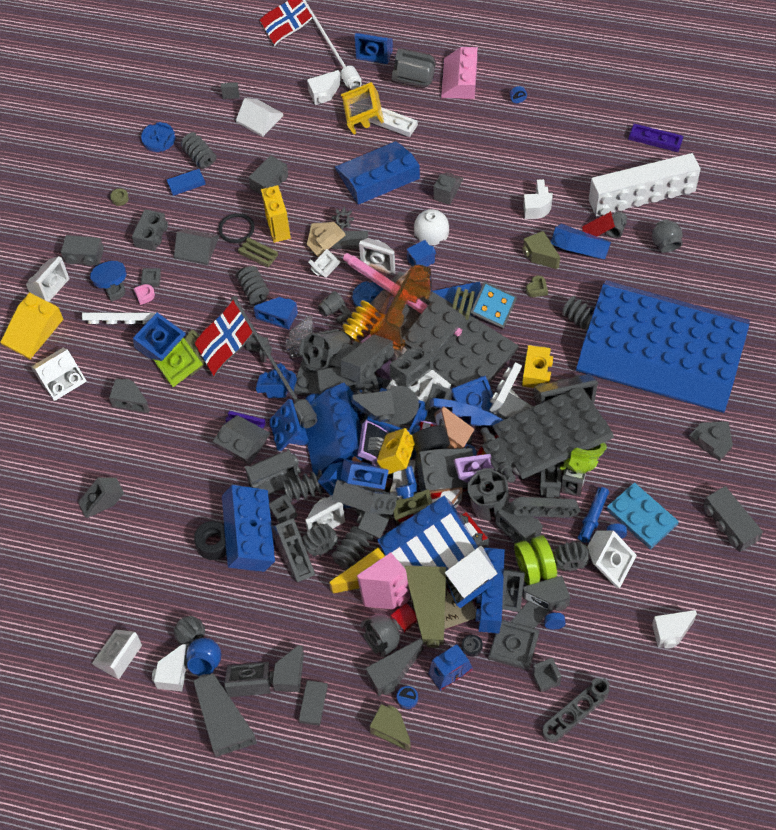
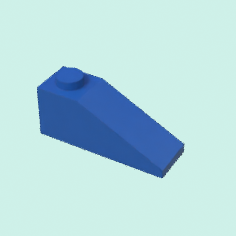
M562 223L555 227L551 239V244L601 259H606L611 244L610 241Z

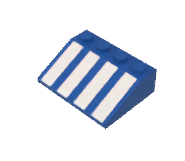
M445 495L377 539L385 555L392 553L404 568L405 566L446 567L447 571L478 548L477 543L454 505Z

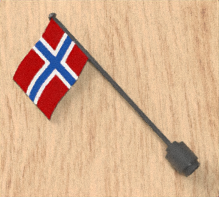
M233 296L231 298L232 302L221 316L208 326L195 342L213 376H216L222 366L241 350L254 334L295 402L293 404L299 424L304 428L314 426L317 423L315 411L308 400H298L237 301L238 297Z

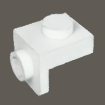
M326 249L315 262L310 259L309 263L312 266L311 270L317 276L321 274L327 278L339 265L340 261Z

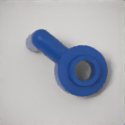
M408 466L405 469L408 484L396 487L397 496H402V499L413 497V492L417 491L412 466Z

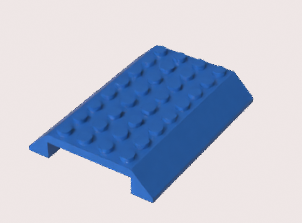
M606 280L602 286L583 343L576 371L724 413L735 380L750 320Z

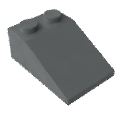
M472 448L421 451L416 454L415 461L420 492L427 489L430 492L459 487L468 489V483L459 479L453 460L473 456Z

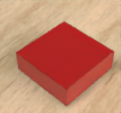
M407 603L391 615V619H395L403 632L417 623L416 614Z

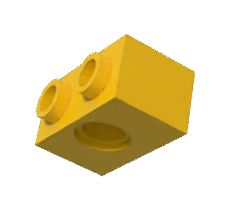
M528 345L522 387L534 388V386L541 383H550L551 372L548 371V367H552L553 356H550L551 348Z
M406 428L386 434L377 463L382 468L388 469V474L407 469L415 444L413 436L409 434Z

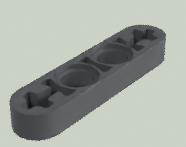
M519 497L511 502V508L516 516L570 518L580 512L579 505L575 499Z

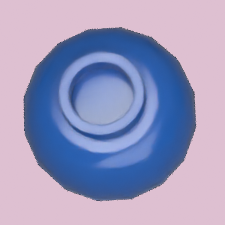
M199 638L190 643L186 651L187 667L190 672L198 676L203 674L210 675L221 660L222 654L219 645L210 638Z

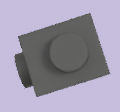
M252 335L246 342V349L260 352L261 362H266L267 355L256 337ZM259 335L271 354L272 346L269 345L268 338Z

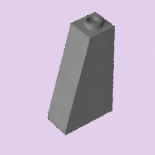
M203 674L198 679L193 680L215 756L218 757L257 744L253 731L214 674Z

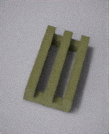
M247 238L246 243L242 244V248L238 249L239 254L267 268L278 256L277 251L250 238Z
M457 287L452 308L456 310L458 298L462 296L459 313L462 314L466 298H470L466 315L462 314L465 316V320H468L475 291L468 293L467 289L460 291L461 288Z

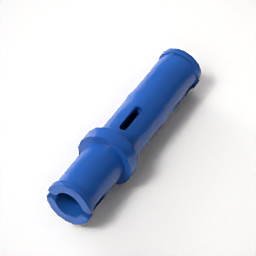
M604 487L597 488L588 514L583 518V526L578 535V539L581 542L589 543L594 529L598 527L599 523L597 521L609 495V490Z

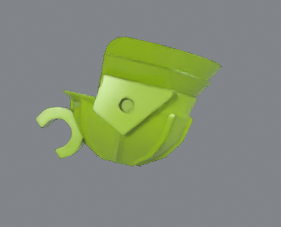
M602 443L588 450L574 448L571 452V458L564 460V464L560 466V469L564 470L568 467L570 470L581 474L593 470L598 463V458L606 450V444Z

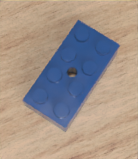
M231 485L222 495L228 568L265 572L275 562L268 490Z

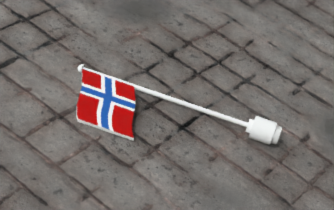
M288 0L260 19L274 46L313 19L343 67L340 76L347 88L353 90L362 85V79L355 67L345 66L305 0Z

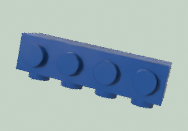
M484 548L498 574L491 578L493 585L477 596L476 603H480V609H476L475 621L479 622L478 632L499 633L502 623L505 549Z

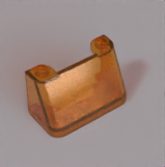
M414 265L394 283L370 329L371 336L375 334L392 340L393 349L402 352L405 346V340L402 339L401 327L404 323L402 311L407 301L416 304L418 299L422 297L429 300L432 294L431 268L423 265Z

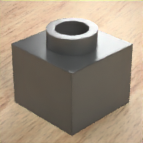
M286 494L269 504L279 524L298 516Z

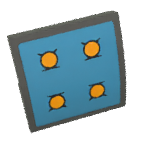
M484 281L470 314L504 329L517 296Z

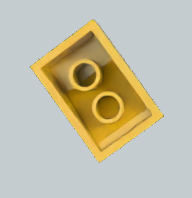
M29 292L18 305L0 343L31 359L64 320L59 307Z

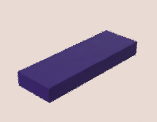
M633 123L628 140L679 152L684 136Z

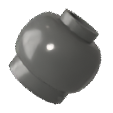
M668 219L659 221L652 231L653 243L662 253L674 251L683 244L682 229L674 221H669Z

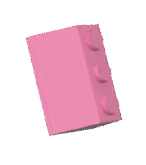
M460 47L444 58L441 98L475 99L478 47Z
M389 553L357 575L362 602L365 607L394 610L398 606H403L410 599L406 569L392 553Z

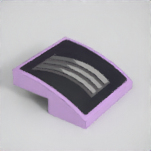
M365 420L362 424L358 456L372 461L374 466L381 467L377 463V458L385 436L389 432Z

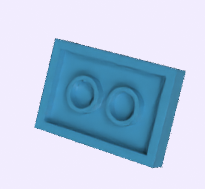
M635 482L607 506V511L621 524L625 525L650 550L672 531L679 522Z

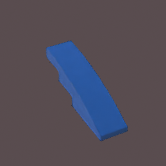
M430 399V407L442 408L444 406L457 417H467L466 423L468 425L493 427V425L503 421V419L472 405L453 400Z

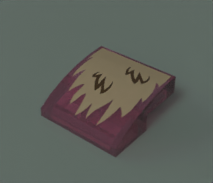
M447 585L445 630L475 620L477 606L474 599L462 608H459Z

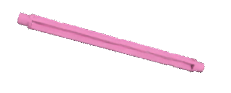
M348 253L344 255L343 260L349 266L422 314L427 308V304L357 257L351 256ZM458 328L454 335L460 336L462 329Z

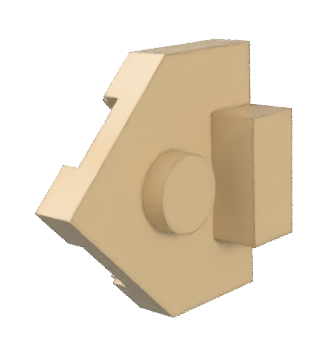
M335 222L312 223L307 245L317 257H320L326 249L331 248L341 240L345 233Z

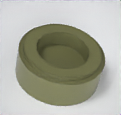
M121 188L115 189L110 195L112 203L116 206L125 205L129 200L127 191Z

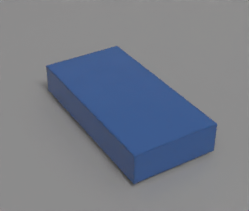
M200 169L167 179L173 196L206 185Z

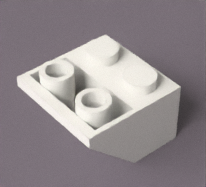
M61 348L31 366L37 378L54 401L86 382L68 349Z

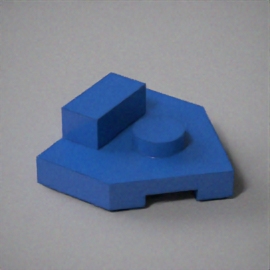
M282 363L277 364L294 391L297 380L296 374L287 370ZM275 369L269 373L264 372L259 375L256 385L257 393H266L268 398H285L289 391Z

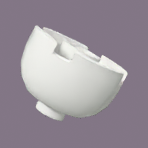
M435 209L423 211L417 216L414 223L415 237L417 236L420 242L426 240L429 245H437L443 239L445 241L449 235L448 219L442 212Z

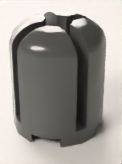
M398 48L391 80L426 88L433 80L436 66L435 58L430 54Z
M339 329L315 332L301 340L299 354L303 356L307 368L314 371L335 367L330 365L331 360L345 343L352 344L349 336Z
M484 468L477 471L470 482H468L471 508L479 518L491 520L489 508L494 507L496 518L498 512L510 504L508 482L505 476L494 471L493 468ZM486 484H490L491 492H486Z

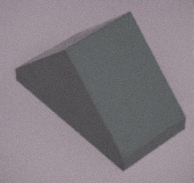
M433 383L425 410H427L425 421L436 423L434 414L440 409L430 407V399L451 400L452 389Z
M504 569L502 610L520 612L525 572Z

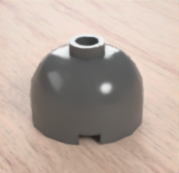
M375 614L361 622V629L365 627L366 631L363 634L364 639L374 653L380 652V657H384L396 649L400 640V626L395 619H391L383 614Z

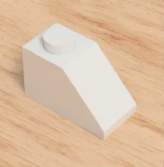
M339 70L307 79L308 91L315 105L332 99L341 84Z
M696 610L655 616L652 626L658 647L673 648L678 645L693 624L697 614Z
M182 644L158 661L157 669L154 668L152 673V681H154L157 689L182 691L187 669L186 651L188 646L186 644Z

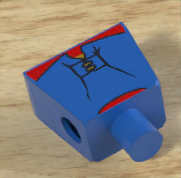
M454 645L432 660L428 675L441 691L472 671L473 667L460 647Z

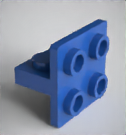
M288 399L269 420L278 451H282L288 444L305 446L309 442L305 428L299 424L293 400Z

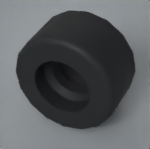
M441 425L419 430L412 435L416 454L421 451L445 449L450 445L446 428Z
M208 521L200 525L194 534V542L198 553L208 560H218L225 557L227 552L224 524L218 521ZM212 536L221 538L215 545H207L205 543Z

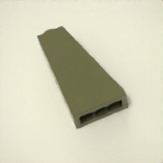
M405 566L408 587L423 644H427V647L438 648L440 645H444L446 567Z

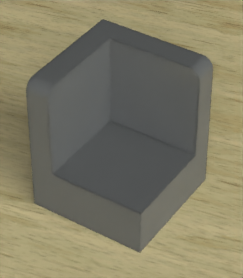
M553 657L533 665L532 675L540 692L560 685L561 674Z

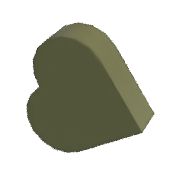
M534 276L532 282L526 286V294L530 297L548 295L545 278Z

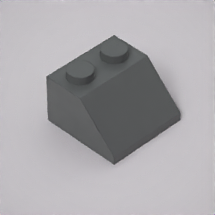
M237 415L222 426L213 442L218 449L250 466L270 435V432Z

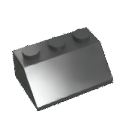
M590 374L577 375L570 379H559L556 382L547 384L541 383L534 386L533 397L536 405H539L574 388L582 387L592 403H595L598 382Z

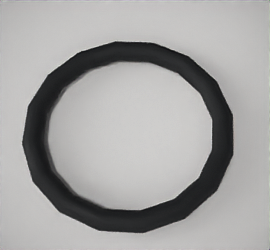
M235 213L225 217L220 222L218 230L220 236L225 241L240 243L252 236L255 225L249 216ZM243 217L250 222L251 230L244 238L230 239L223 234V224L230 218Z

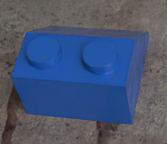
M355 33L356 59L388 64L393 51L392 38Z
M157 312L133 337L134 348L150 359L163 361L184 338L186 333Z

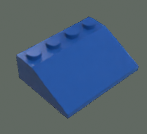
M397 141L335 166V170L358 205L420 179V165L412 153Z
M345 382L325 390L310 403L317 415V423L310 428H305L309 440L307 445L312 470L316 476H318V470H321L323 474L330 464L343 463L344 459L352 461L354 456L360 461L365 459L358 456L362 428L358 411L354 410V404L351 402L354 392Z

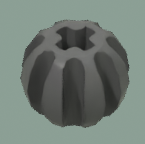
M194 616L183 617L174 628V636L181 645L186 644L189 646L195 639L203 638L205 635V627L202 621Z

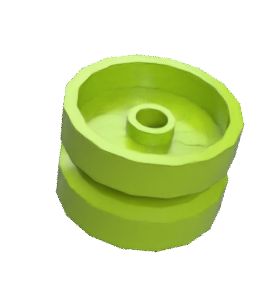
M543 535L532 538L530 544L525 540L514 544L516 561L519 570L525 572L524 582L527 586L540 582V576L544 580L557 577L554 556L547 539Z

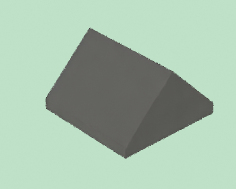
M190 229L177 231L174 259L208 265L219 235Z
M269 662L227 665L224 684L228 696L239 697L271 694Z

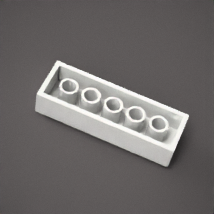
M693 153L593 177L591 178L589 202L595 216L605 215L610 211H623L627 208L639 207L643 204L655 203L659 200L690 194L696 191L700 167Z

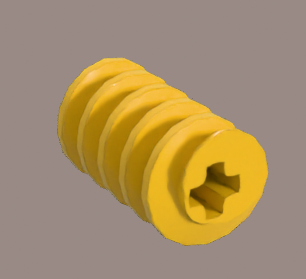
M363 300L360 302L362 307H356L357 313L353 312L351 314L352 318L347 319L348 324L342 325L343 332L351 340L358 342L360 341L357 336L364 337L361 331H368L369 329L366 324L373 325L370 319L377 320L375 312L379 313L375 307Z

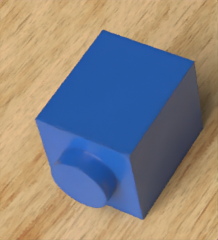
M426 240L407 248V260L416 272L435 263L436 251Z

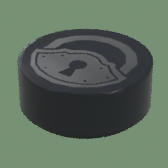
M468 635L463 639L462 650L467 656L475 657L482 652L483 642L479 636Z

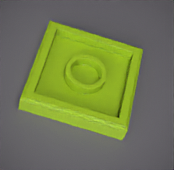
M184 338L163 361L154 360L173 387L203 365Z

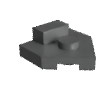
M729 421L700 423L689 435V440L719 461L725 457L733 446Z

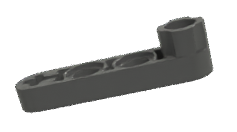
M595 678L587 689L545 723L542 730L543 738L550 743L559 741L608 698L610 685L608 680L605 678ZM595 688L598 690L602 688L603 692H597ZM585 700L589 703L590 707L587 710H581L577 703ZM565 713H569L574 717V721L572 723H565L562 720V716ZM559 723L560 727L556 730V736L554 734L548 735V728L553 730Z

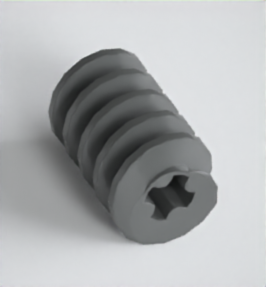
M195 132L187 134L182 139V149L185 150L197 167L204 169L210 167L216 161V154Z
M248 266L237 271L235 274L236 278H238V282L241 284L250 304L255 306L264 303L269 294V289L260 272H258V268L256 266Z
M572 296L566 302L562 315L568 317L570 321H574L575 325H580V328L587 333L593 316V308L590 307L586 310L587 303L580 306L582 300L578 299L575 302L576 296Z
M318 470V476L312 471L310 478L304 473L302 480L296 475L295 482L288 477L287 484L282 479L285 494L289 501L292 502L293 496L300 500V494L306 499L308 498V492L314 497L316 490L322 495L323 487L318 482L322 476L321 470Z
M356 526L350 529V533H347L345 536L346 539H343L341 545L332 553L335 563L345 570L350 568L349 564L352 566L356 564L353 558L360 560L361 556L358 552L365 553V549L362 546H370L367 540H374L370 533Z

